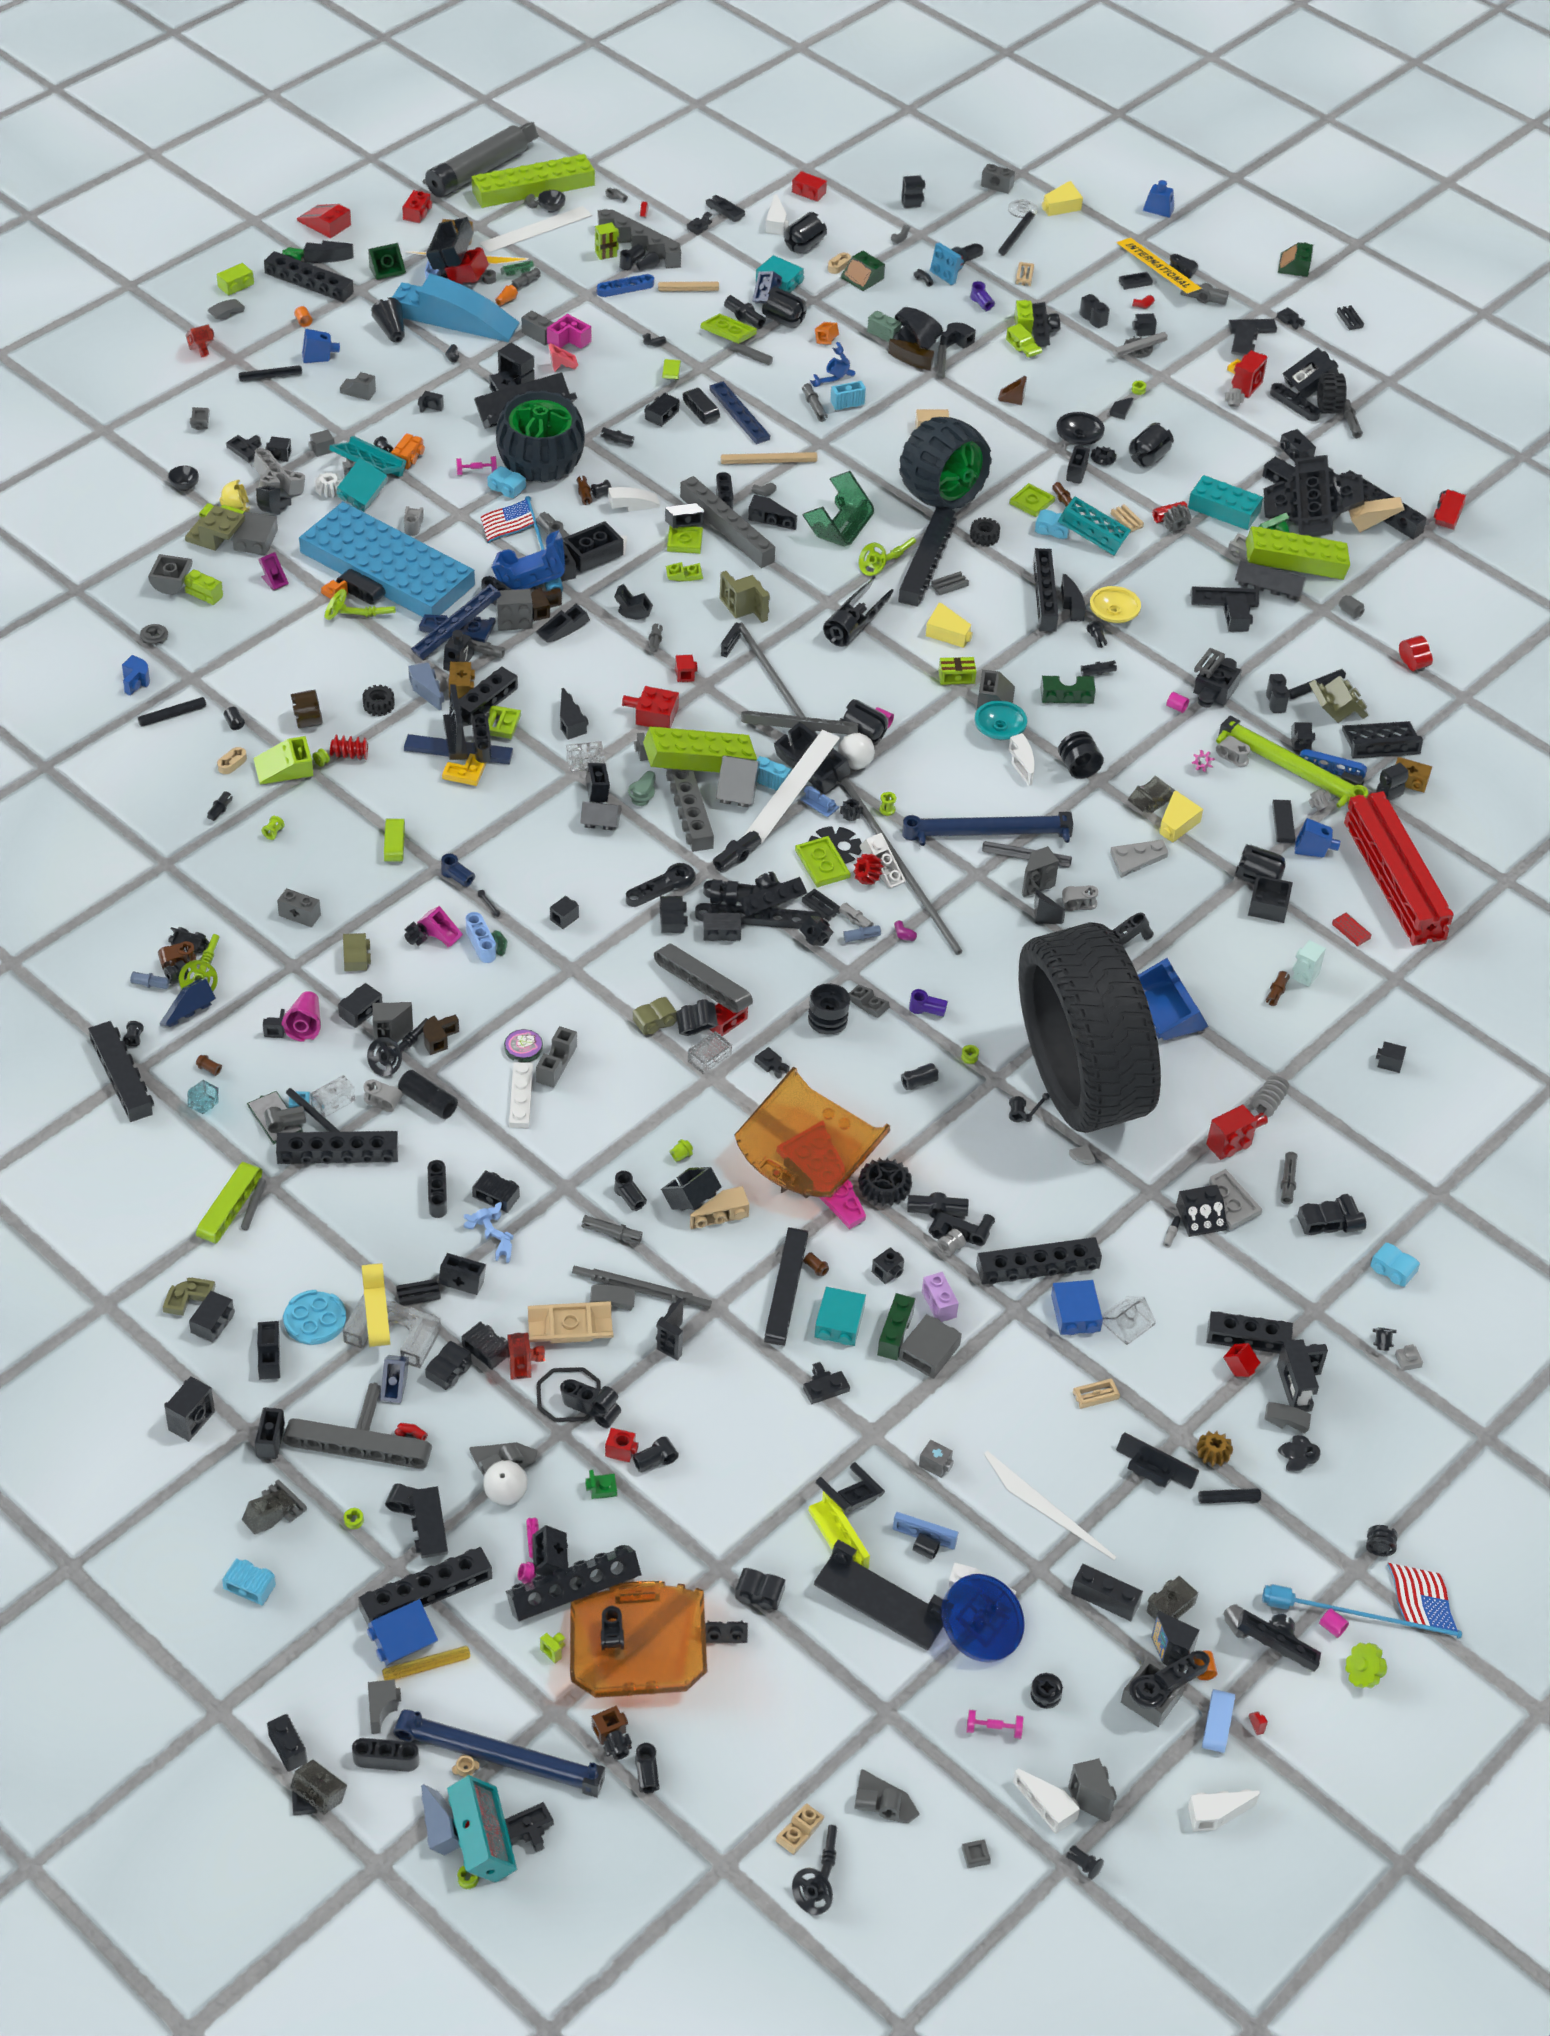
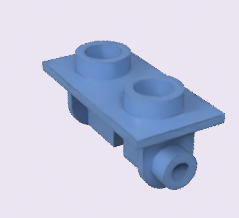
M807 786L804 789L806 795L800 800L824 816L829 817L839 809V806L836 805L833 799L828 798L824 794L820 795V792L814 789L813 786Z

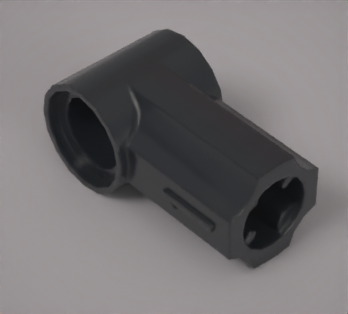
M637 244L630 250H622L620 252V269L631 270L633 263L645 256V250L642 245Z
M624 1170L616 1173L615 1193L622 1196L631 1210L638 1211L642 1209L647 1203V1199L633 1182L632 1174Z
M1342 1194L1336 1198L1335 1202H1338L1345 1219L1343 1231L1348 1233L1365 1230V1215L1363 1212L1358 1211L1353 1197L1348 1194Z
M663 1436L658 1438L651 1447L634 1454L633 1461L637 1470L642 1473L661 1463L663 1465L673 1463L679 1454L669 1438Z
M641 1743L636 1749L635 1756L639 1791L645 1794L653 1793L660 1789L656 1748L650 1743ZM642 1755H648V1756H650L651 1758H650V1759H643V1758H641L640 1756H642Z

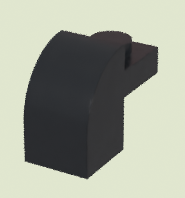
M950 323L947 325V331L943 332L940 336V345H946L948 348L955 343L965 349L975 343L976 330L965 323Z
M268 485L256 488L257 505L264 512L280 515V510L291 505V498L280 496V488Z
M624 584L618 586L614 597L617 603L620 604L618 612L622 616L639 620L650 615L653 604L645 593L632 596Z
M1294 722L1291 726L1292 749L1312 750V743L1315 741V733H1312V723Z

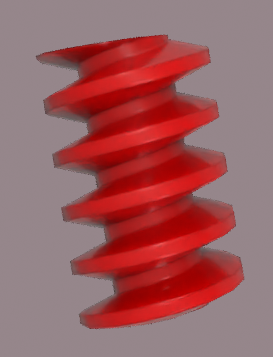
M336 734L330 743V757H333L335 753L337 758L341 754H343L344 758H347L350 754V758L354 759L357 754L359 760L362 759L363 755L365 760H367L368 743L366 737H364L362 742H360L359 737L353 741L352 736L346 741L345 735L339 740Z

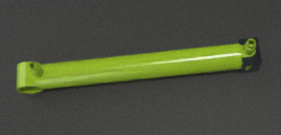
M1231 715L1220 725L1219 735L1216 739L1217 743H1221L1228 736H1233L1240 742L1247 744L1254 753L1339 797L1340 800L1336 804L1338 808H1341L1347 802L1349 804L1350 797H1355L1359 794L1364 795L1365 798L1368 797L1366 787L1362 785L1354 786L1240 725V720Z

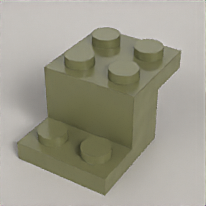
M214 506L185 535V541L216 551L225 539L229 540L245 521V515Z
M727 570L720 572L719 598L735 619L754 613L761 623L768 621L770 595L762 587L760 581L753 575L735 580Z
M1338 676L1326 686L1322 683L1319 684L1316 680L1309 683L1321 707L1337 723L1353 712H1356L1362 719L1369 715L1366 711V703L1359 698L1361 696L1360 692L1356 687L1353 688L1348 679L1344 680L1341 676Z

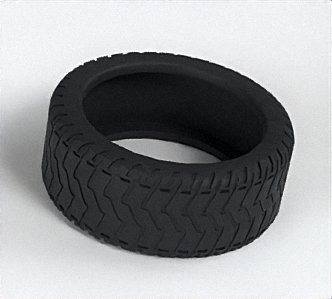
M1088 922L1030 939L1022 947L1019 957L1018 982L1020 1002L1028 1040L1038 1071L1056 1109L1071 1128L1084 1133L1147 1116L1155 1109L1160 1097V1055L1148 1001L1138 974L1124 947L1108 927L1094 922Z

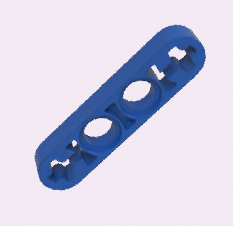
M643 274L602 282L597 285V295L609 297L650 289L654 287V276Z
M1304 749L1299 754L1300 757L1304 759L1307 757V761L1335 775L1342 776L1343 772L1346 771L1365 778L1367 773V767L1360 762L1309 749ZM1324 760L1328 762V764L1323 765L1319 761ZM1337 765H1343L1345 769H1340Z

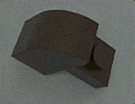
M538 588L531 593L532 618L534 621L550 618V608L562 605V592L560 588L544 592L542 588Z
M456 1014L441 1020H437L434 1015L424 1023V1045L430 1055L447 1050V1036L459 1032V1019Z

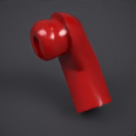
M1148 295L1142 300L1134 299L1132 306L1148 308L1154 303L1155 299L1152 295Z
M400 1423L397 1425V1429H395L397 1436L405 1437L406 1433L416 1439L424 1441L428 1436L416 1424Z

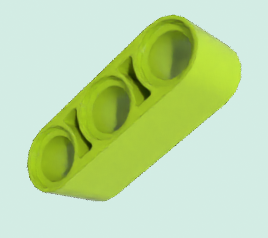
M386 818L384 861L403 862L405 819Z

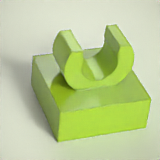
M560 1632L553 1638L548 1633H545L540 1637V1650L556 1664L562 1659V1649L566 1645L563 1641L566 1638Z

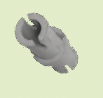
M847 902L840 906L839 912L849 918L852 924H856L859 927L862 926V928L874 926V923L864 917L861 911H856Z

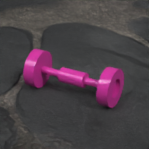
M491 456V463L482 464V462H474L468 465H462L461 458H456L457 475H462V468L483 469V467H491L493 472L497 469L496 456Z
M969 1709L967 1733H974L975 1724L986 1725V1728L1014 1729V1738L1021 1739L1023 1716L1016 1715L1015 1724L1003 1723V1720L987 1719V1721L975 1720L976 1710Z

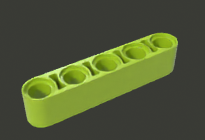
M246 1162L240 1163L200 1221L196 1230L197 1237L215 1244L219 1242L255 1189L258 1180L262 1177V1168Z

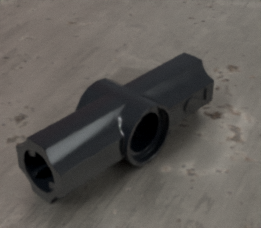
M729 295L724 301V306L735 314L738 321L743 322L745 320L758 330L763 328L766 318L757 313L751 303L744 304L732 295Z
M750 831L738 841L731 840L725 850L713 859L716 869L722 872L737 861L739 863L744 862L749 852L761 844L762 839L759 833Z
M934 1192L930 1196L908 1195L907 1212L929 1214L932 1218H935L938 1213L968 1216V1199L947 1197L941 1192Z

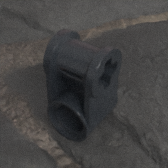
M1179 254L1170 255V266L1188 279L1198 270L1196 261Z
M399 1483L394 1484L387 1497L385 1506L390 1511L415 1517L414 1509H409L408 1497L412 1496L411 1492L416 1490V1488Z
M608 1606L602 1611V1651H605L606 1648H620L624 1650L622 1613L616 1606ZM612 1618H613V1619H617V1620H615V1621H613V1622L608 1621L609 1619H612Z

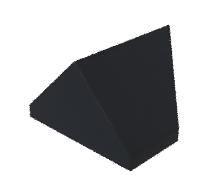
M1037 890L1034 899L1035 924H1062L1066 909Z

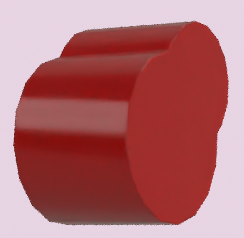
M1418 635L1400 642V657L1411 671L1432 665L1433 656L1429 644L1423 636Z

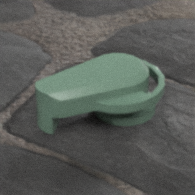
M647 771L638 781L629 786L628 794L633 804L644 806L654 797V783L656 779L654 772Z

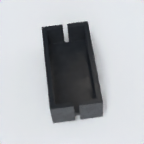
M468 217L454 220L458 234L452 220L438 224L426 252L432 270H442L447 265L448 267H456L462 263L474 234Z
M798 722L788 731L791 746L786 734L774 743L777 756L791 768L796 766L817 738V735L801 722ZM832 748L811 776L809 782L826 794L836 785V780L840 782L851 773L848 759Z

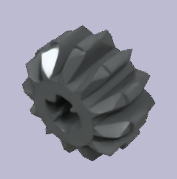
M1179 504L1177 506L1173 505L1171 509H1168V512L1164 513L1162 519L1166 528L1175 533L1186 528V525L1190 524L1192 517L1188 508L1185 505Z

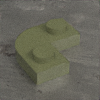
M187 1278V1281L181 1282L176 1286L172 1285L163 1304V1312L183 1316L189 1299L203 1301L210 1291H214L216 1287L215 1281Z

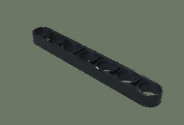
M700 903L695 907V917L699 921H703V914L699 913L700 910H706L708 913L723 911L725 913L745 914L743 907L739 905ZM769 908L748 917L745 914L744 917H741V924L800 929L809 916L821 917L823 919V915L816 911ZM760 914L764 917L758 919L755 917V915ZM774 916H781L782 919H781V920H775L773 917H774ZM798 917V918H800L801 920H800V921H793L792 918Z

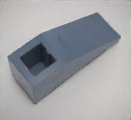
M429 662L408 666L409 681L413 691L439 711L442 710L444 695L443 692H439V681H435V670L431 669Z
M421 1785L429 1849L446 1855L460 1848L457 1828L453 1823L452 1808L439 1791L427 1785Z

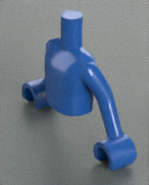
M836 342L838 348L832 349L842 360L832 358L826 367L827 373L834 376L819 378L817 374H814L815 380H810L814 387H818L821 383L837 381L844 377L845 374L852 377L855 376L856 372L849 369L850 361L844 355V349L840 342Z

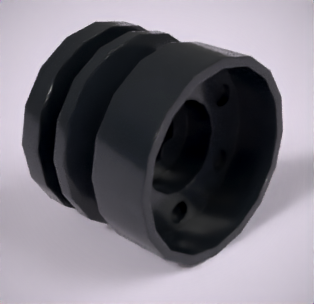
M1077 731L1069 734L1058 746L1059 755L1071 776L1076 779H1084L1096 774L1104 763V757L1092 736L1086 731Z
M832 983L816 986L810 994L809 1025L818 1033L826 1035L843 1031L848 1023L849 993L840 985Z

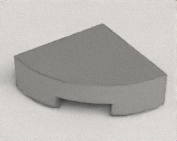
M1088 1145L1069 1150V1155L1072 1159L1085 1162L1087 1165L1095 1164L1096 1159Z

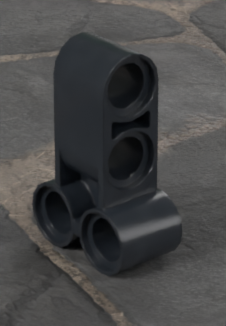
M567 1379L560 1385L563 1403L569 1408L594 1417L597 1424L603 1428H609L621 1413V1408L616 1403L618 1394L608 1386H604L599 1390L573 1379Z

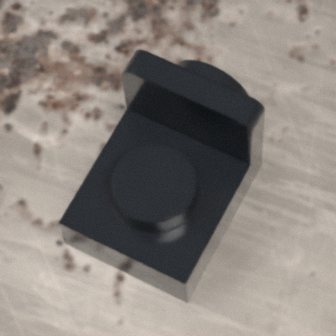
M425 391L418 399L420 412L423 413L426 408L442 411L444 408L443 395Z

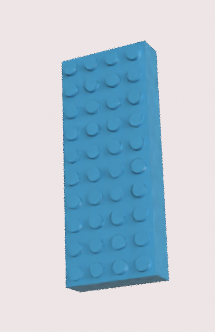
M343 501L299 537L300 553L340 574H343L348 569H353L384 587L386 592L385 598L421 617L424 614L441 615L475 586L474 569Z

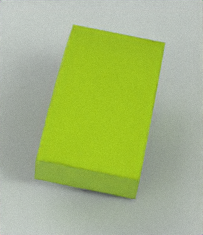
M682 562L666 566L668 580L694 581L703 579L700 563L683 567Z

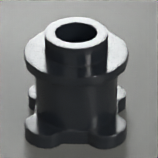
M1373 1328L1372 1332L1376 1333V1340L1373 1342V1345L1377 1346V1350L1389 1351L1390 1347H1394L1392 1338L1393 1333H1397L1396 1329Z

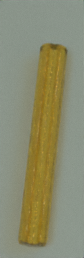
M462 1646L382 1669V1675L384 1680H393L470 1658V1650L468 1646Z

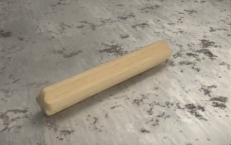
M659 282L658 290L718 291L719 282Z

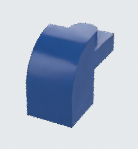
M131 655L122 664L123 678H125L123 680L124 691L130 696L141 685L147 688L150 684L147 662Z

